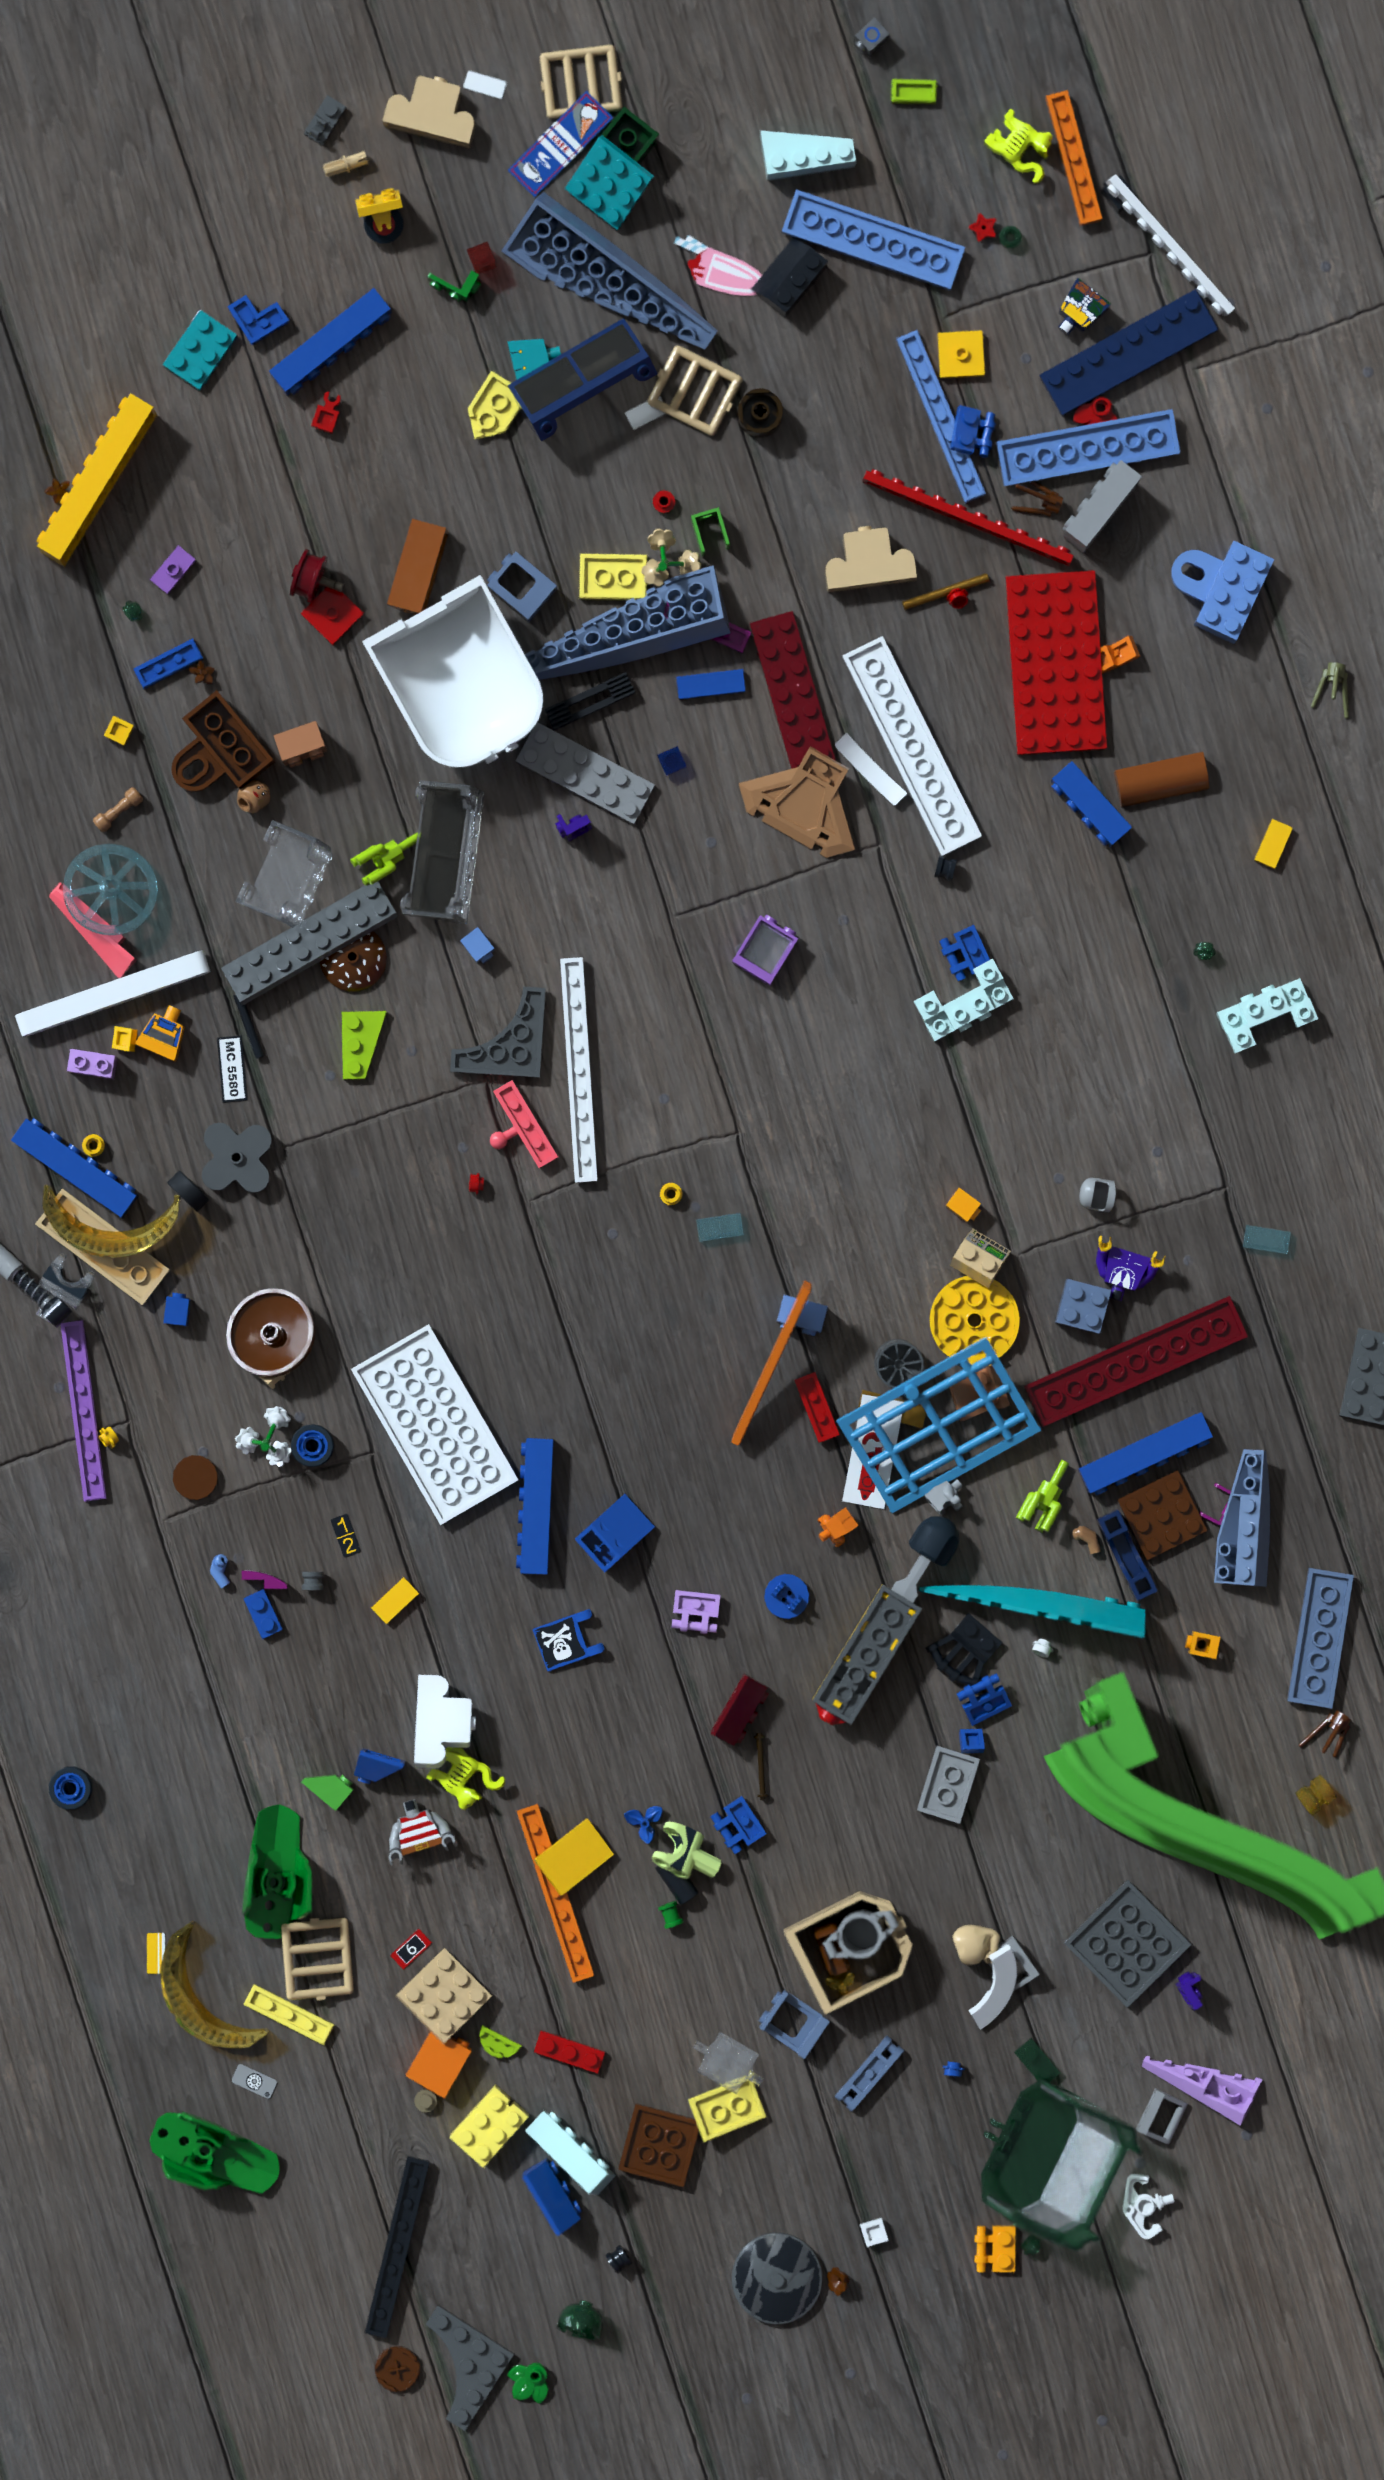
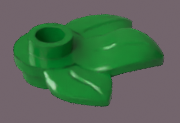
M542 2364L516 2365L508 2372L509 2378L516 2381L512 2389L514 2399L524 2400L531 2396L538 2404L544 2401L549 2388L545 2382L547 2370ZM534 2372L538 2373V2374H539V2377H538V2378L534 2377V2376L532 2375V2373H534Z

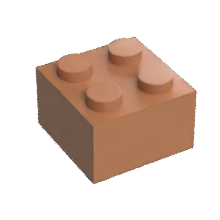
M316 721L273 735L284 765H289L290 768L303 764L302 760L311 758V760L319 759L324 756V752H327Z

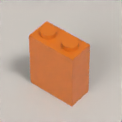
M430 2031L406 2073V2077L445 2099L472 2051V2048L469 2047L470 2043L460 2037L457 2040L450 2037L442 2044Z

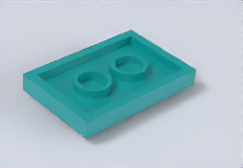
M200 310L162 365L201 391L238 335Z

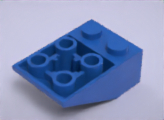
M624 1494L580 1533L575 1540L605 1573L655 1526L630 1498Z

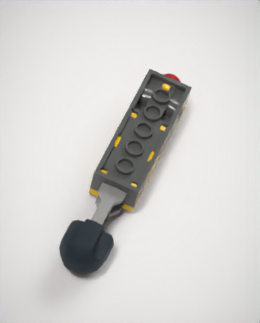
M932 1516L925 1519L917 1527L909 1541V1546L918 1552L920 1556L905 1579L896 1581L892 1589L883 1584L881 1585L812 1698L816 1704L819 1718L832 1726L847 1722L852 1725L922 1610L921 1607L913 1603L918 1596L916 1584L930 1561L942 1567L947 1566L957 1550L959 1532L956 1525L949 1519L942 1516Z

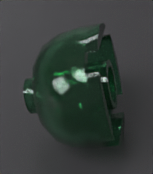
M580 2300L579 2304H571L563 2309L556 2327L563 2333H566V2329H568L574 2337L587 2340H595L597 2338L599 2340L603 2321L598 2310L592 2308L593 2304L591 2302Z

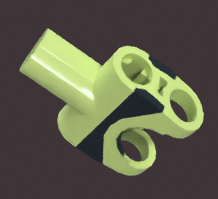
M666 1822L663 1831L672 1838L675 1845L674 1853L666 1854L656 1851L652 1856V1861L665 1871L679 1878L688 1879L692 1869L713 1878L721 1866V1860L700 1849L704 1836L690 1827L674 1822Z

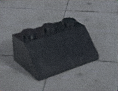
M792 238L751 288V291L786 318L827 268L828 261L810 246Z

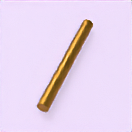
M987 573L902 601L904 610L948 596L955 588L966 590L989 582Z

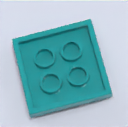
M601 135L565 187V190L618 230L655 176Z

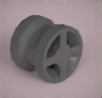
M302 1572V1577L304 1578L302 1590H324V1585L322 1584L324 1572Z

